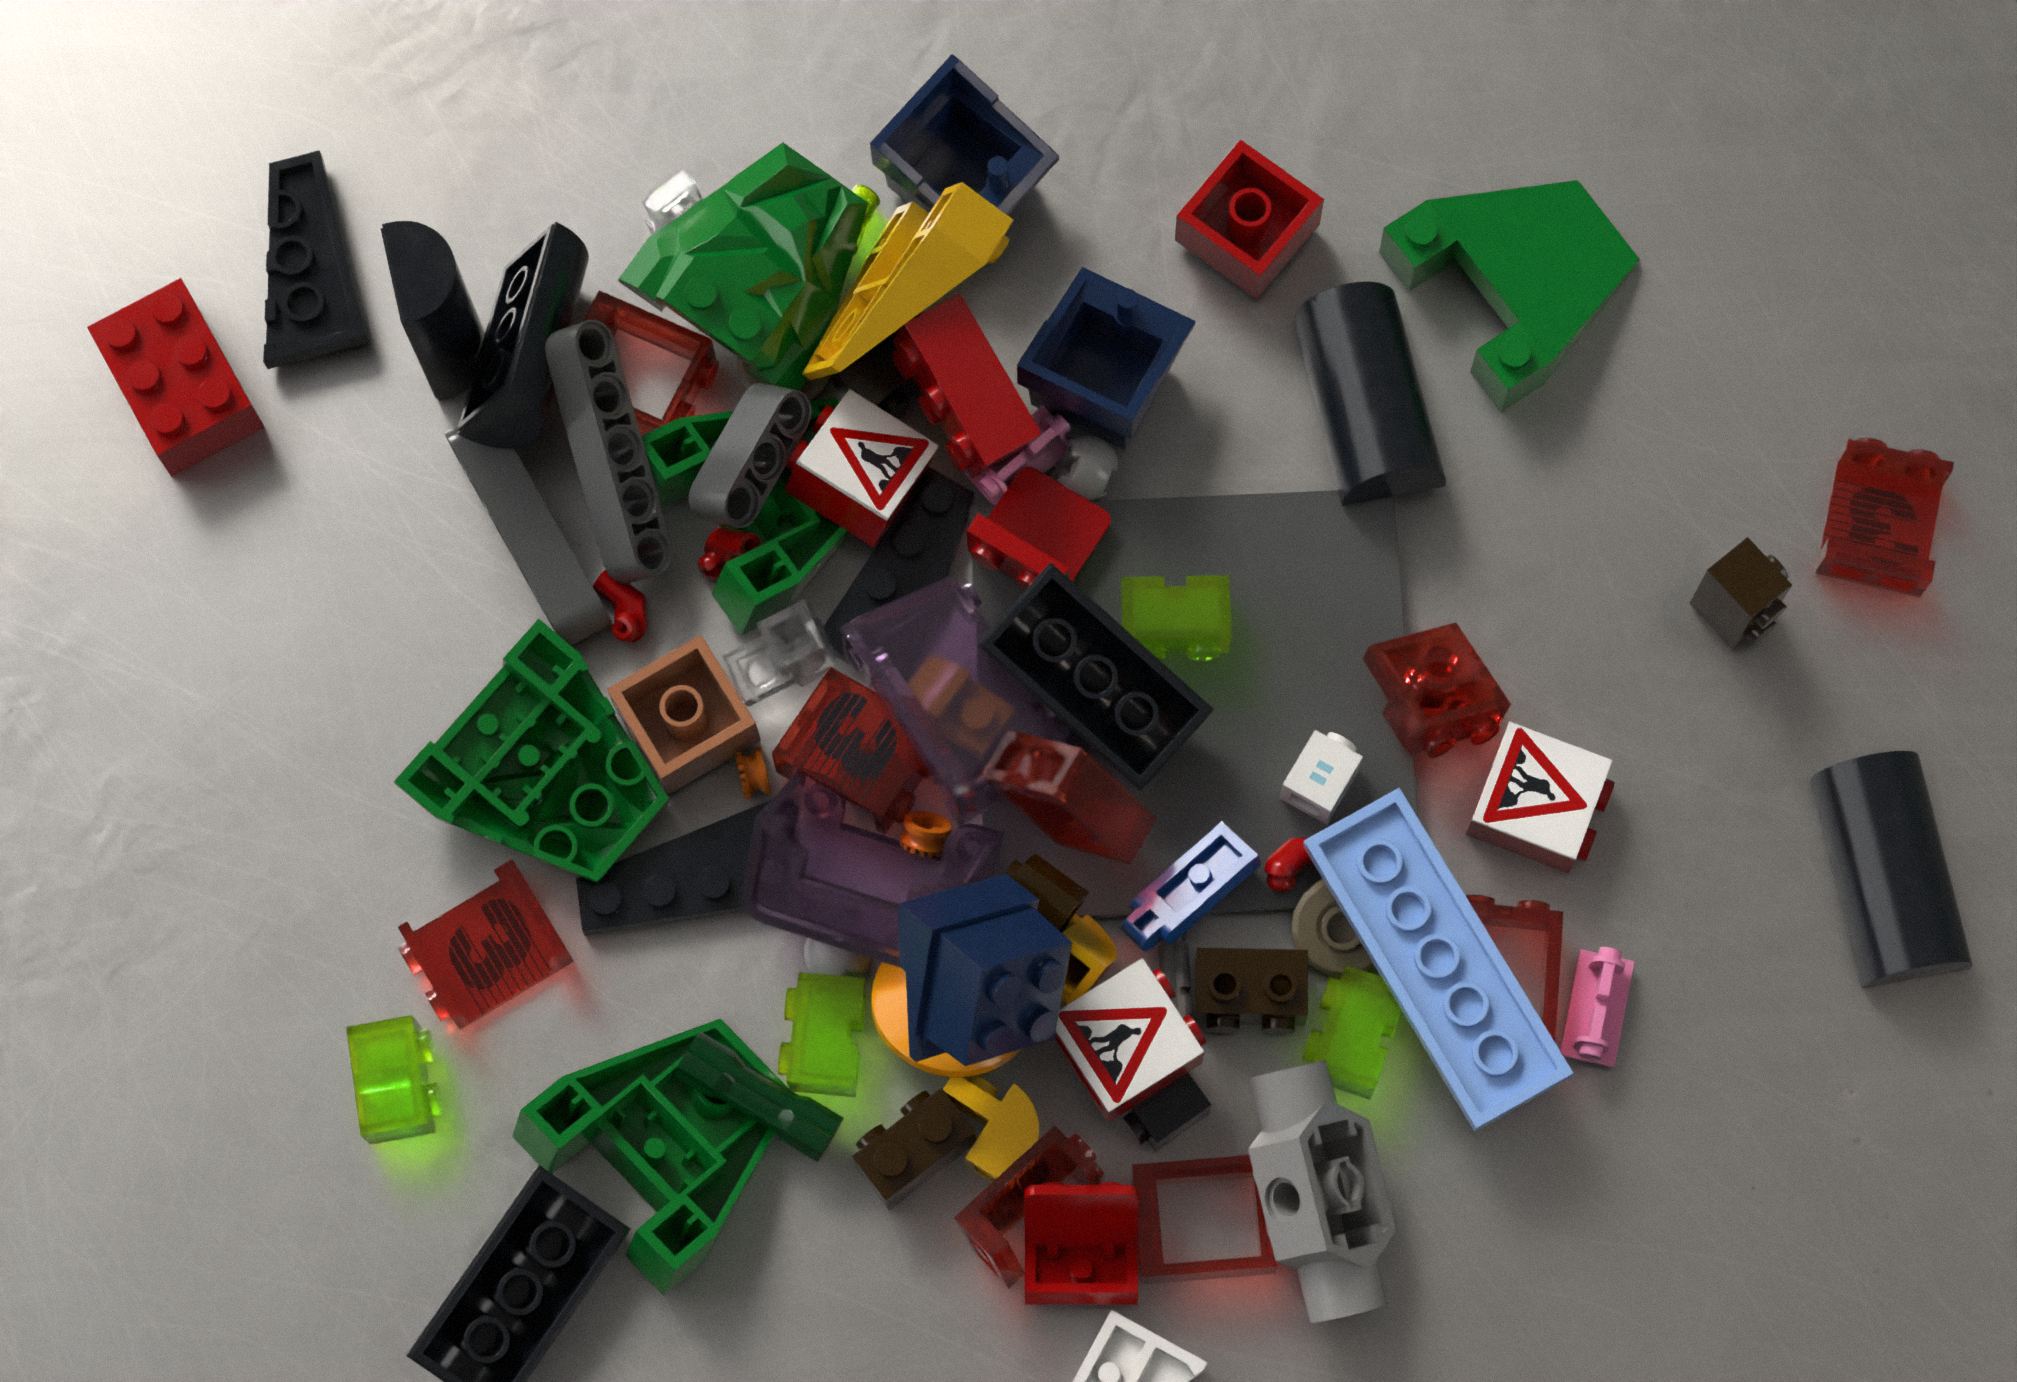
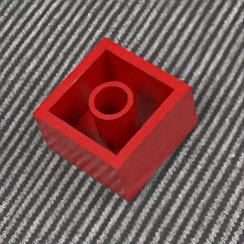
M1240 140L1177 214L1175 241L1258 300L1320 225L1324 198Z

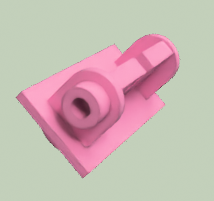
M1041 406L1031 415L1042 433L1024 450L991 469H986L973 479L968 471L964 473L991 505L998 503L1021 468L1031 466L1045 474L1055 463L1063 458L1068 447L1064 443L1070 438L1067 433L1071 430V427L1061 415L1056 414L1052 417L1045 407Z
M1600 947L1599 953L1580 949L1560 1049L1564 1057L1611 1068L1615 1067L1635 962L1621 958L1622 952L1620 950Z

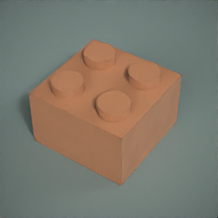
M701 634L607 688L615 709L667 795L735 756V752H743L761 741L756 722Z

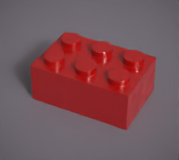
M182 278L87 327L153 450L171 477L265 428Z
M961 293L903 325L892 341L896 348L891 352L893 361L906 380L913 377L923 394L918 398L919 405L931 425L934 426L938 423L941 425L950 441L945 444L946 452L959 472L966 469L973 479L986 469H991L1024 450L1042 434Z

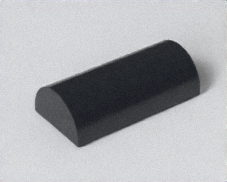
M395 221L382 224L383 228L380 229L402 326L435 398H438L439 401L454 398L467 391L470 387L485 332L453 252L447 241L437 231L424 224L413 221Z
M558 222L551 224L504 266L457 429L458 435L475 443L495 448H518L533 443L542 433L554 389L546 359V340L552 333L571 326L589 262L588 250L583 241L573 231Z
M1354 282L1327 289L1308 299L1296 311L1294 325L1341 505L1346 506L1445 487L1446 477L1394 290L1382 283Z
M1051 562L1027 585L977 643L980 648L1140 791L1143 790L1215 710Z
M1913 751L1876 753L1840 762L1816 773L1810 780L1862 988L1970 969L1973 964L1919 754Z
M537 1165L405 1356L443 1382H527L631 1228L542 1166Z

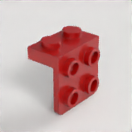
M1025 466L1019 470L1007 488L1008 490L1002 495L988 518L977 513L967 528L968 552L984 567L993 571L1000 570L1015 579L1016 583L1023 590L1050 562L1074 582L1109 529L1111 516L1103 508L1076 492L1069 490L1031 466Z
M1046 1182L1041 1185H1031L1025 1188V1305H1138L1137 1235L1139 1198L1138 1189L1135 1186L1122 1185L1117 1182H1102L1097 1185H1065L1060 1182Z

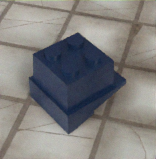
M953 54L948 57L870 142L872 164L885 174L888 188L906 202L914 201L929 213L945 188L963 182L1009 216L1059 160V155L999 100V95Z
M1082 267L1049 319L1045 320L1018 362L1017 384L1028 389L1031 405L1037 408L1044 406L1051 415L1059 414L1068 423L1092 435H1097L1101 439L1125 450L1180 349L1194 328L1196 321L1136 293L1133 289L1126 288Z
M1007 874L899 903L900 968L906 972L909 1054L915 1062L948 1053L964 1066H969L1054 1039L1072 942L1037 911L1039 899Z

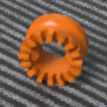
M761 746L754 748V752L747 756L742 754L741 751L735 752L738 772L744 771V773L739 774L740 779L746 778L741 780L745 800L751 799L756 791H762L765 795L772 794Z
M913 811L905 815L903 826L906 831L900 836L901 847L906 851L910 850L911 854L920 851L919 856L922 857L924 852H927L928 858H932L933 855L936 857L945 855V852L948 850V841L945 838L951 834L952 823L945 817L933 812Z

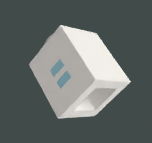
M1315 730L1284 781L1280 799L1327 825L1359 772L1363 756L1356 753V746L1345 737L1333 732H1329L1326 736Z

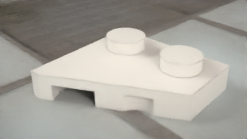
M1111 1310L1073 1382H1190L1203 1373L1208 1362Z

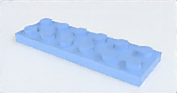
M1400 788L1304 840V849L1474 1132L1572 1077L1574 1074Z

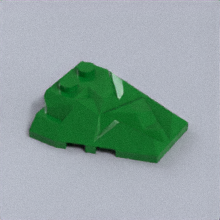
M782 142L665 227L649 236L619 277L618 282L662 312L665 307H668L749 364L748 373L761 383L800 391L808 380L802 373L837 311L842 288L869 203Z
M539 618L505 655L503 667L436 743L434 744L429 741L394 781L396 786L435 819L457 826L595 883L602 879L669 801V798L636 744L629 739L615 716V710L608 698H604L590 675L589 667L581 654Z

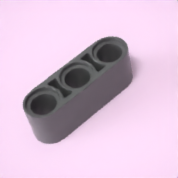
M755 383L746 390L690 488L689 506L696 517L735 528H745L754 521L809 425L812 408L810 400L805 393L766 383Z

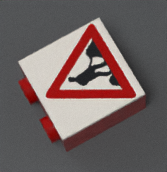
M849 389L836 408L830 404L824 408L812 428L816 435L810 444L801 440L794 449L785 466L792 473L784 491L874 548L929 468L939 445Z
M1509 721L1466 835L1569 873L1576 858L1582 861L1587 860L1597 831L1588 828L1594 809L1604 812L1610 799L1615 782L1606 779L1613 760Z
M1143 958L1059 1010L1054 1040L1108 1123L1198 1067L1203 1062L1204 1050L1201 1046L1206 1044V1039L1202 1031L1189 1014L1183 1018L1171 1002V999L1176 997L1168 979L1159 968L1151 971Z

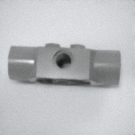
M1327 1060L1250 1078L1262 1126V1131L1248 1148L1253 1168V1177L1257 1184L1267 1225V1234L1271 1241L1275 1261L1298 1272L1310 1323L1339 1319L1388 1305L1377 1259L1397 1229L1369 1119L1337 1104Z

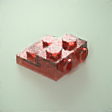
M1456 622L1369 645L1362 658L1389 699L1382 714L1409 755L1425 751L1429 758H1436L1451 750L1457 741L1469 739L1472 745L1475 746L1484 744L1499 732V725L1511 706V703Z

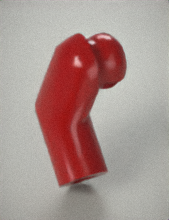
M729 527L715 529L706 540L704 546L705 554L697 561L699 571L708 579L718 580L726 562L761 545L759 537L755 533Z

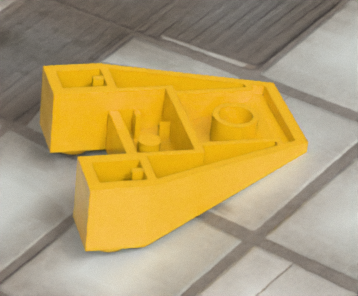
M963 182L945 188L930 213L914 201L898 207L868 253L802 375L809 380L841 372L986 265V263L992 265L1002 255L1010 239L1005 236V233L1014 220Z

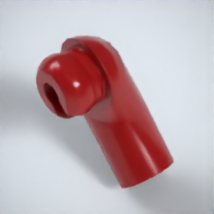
M604 570L596 579L593 588L596 593L614 605V624H611V631L617 640L636 642L643 637L648 628L647 598L630 583L621 584L614 581Z
M1306 837L1288 839L1267 858L1264 871L1268 873L1266 883L1273 891H1290L1296 884L1295 874L1299 873L1305 865H1314L1303 847V842L1307 839Z

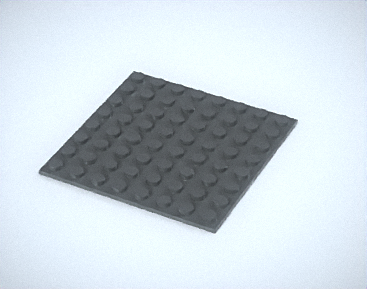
M1338 490L1091 501L1110 514L1111 525L1073 583L1215 709L1142 791L1134 786L977 645L983 635L1023 589L1012 577L1000 570H990L972 557L977 686L1015 710V717L985 759L980 757L985 879L1003 875L1014 860H1018L1023 864L1036 853L1089 892L1076 913L1080 918L1087 914L1092 918L1128 917L1134 912L1130 908L1132 900L1222 821L1258 854L1262 865L1208 913L1292 910L1298 903L1302 893L1318 880H1322V877L1315 865H1305L1299 873L1295 874L1296 884L1290 891L1277 892L1268 887L1266 883L1268 873L1264 871L1266 860L1288 839L1294 837L1309 838L1398 788L1401 789L1418 817L1394 496L1346 506L1341 505ZM996 505L970 506V523L977 513L988 518ZM1315 730L1326 736L1329 732H1333L1345 737L1356 746V753L1363 756L1359 772L1327 825L1280 799L1284 781Z

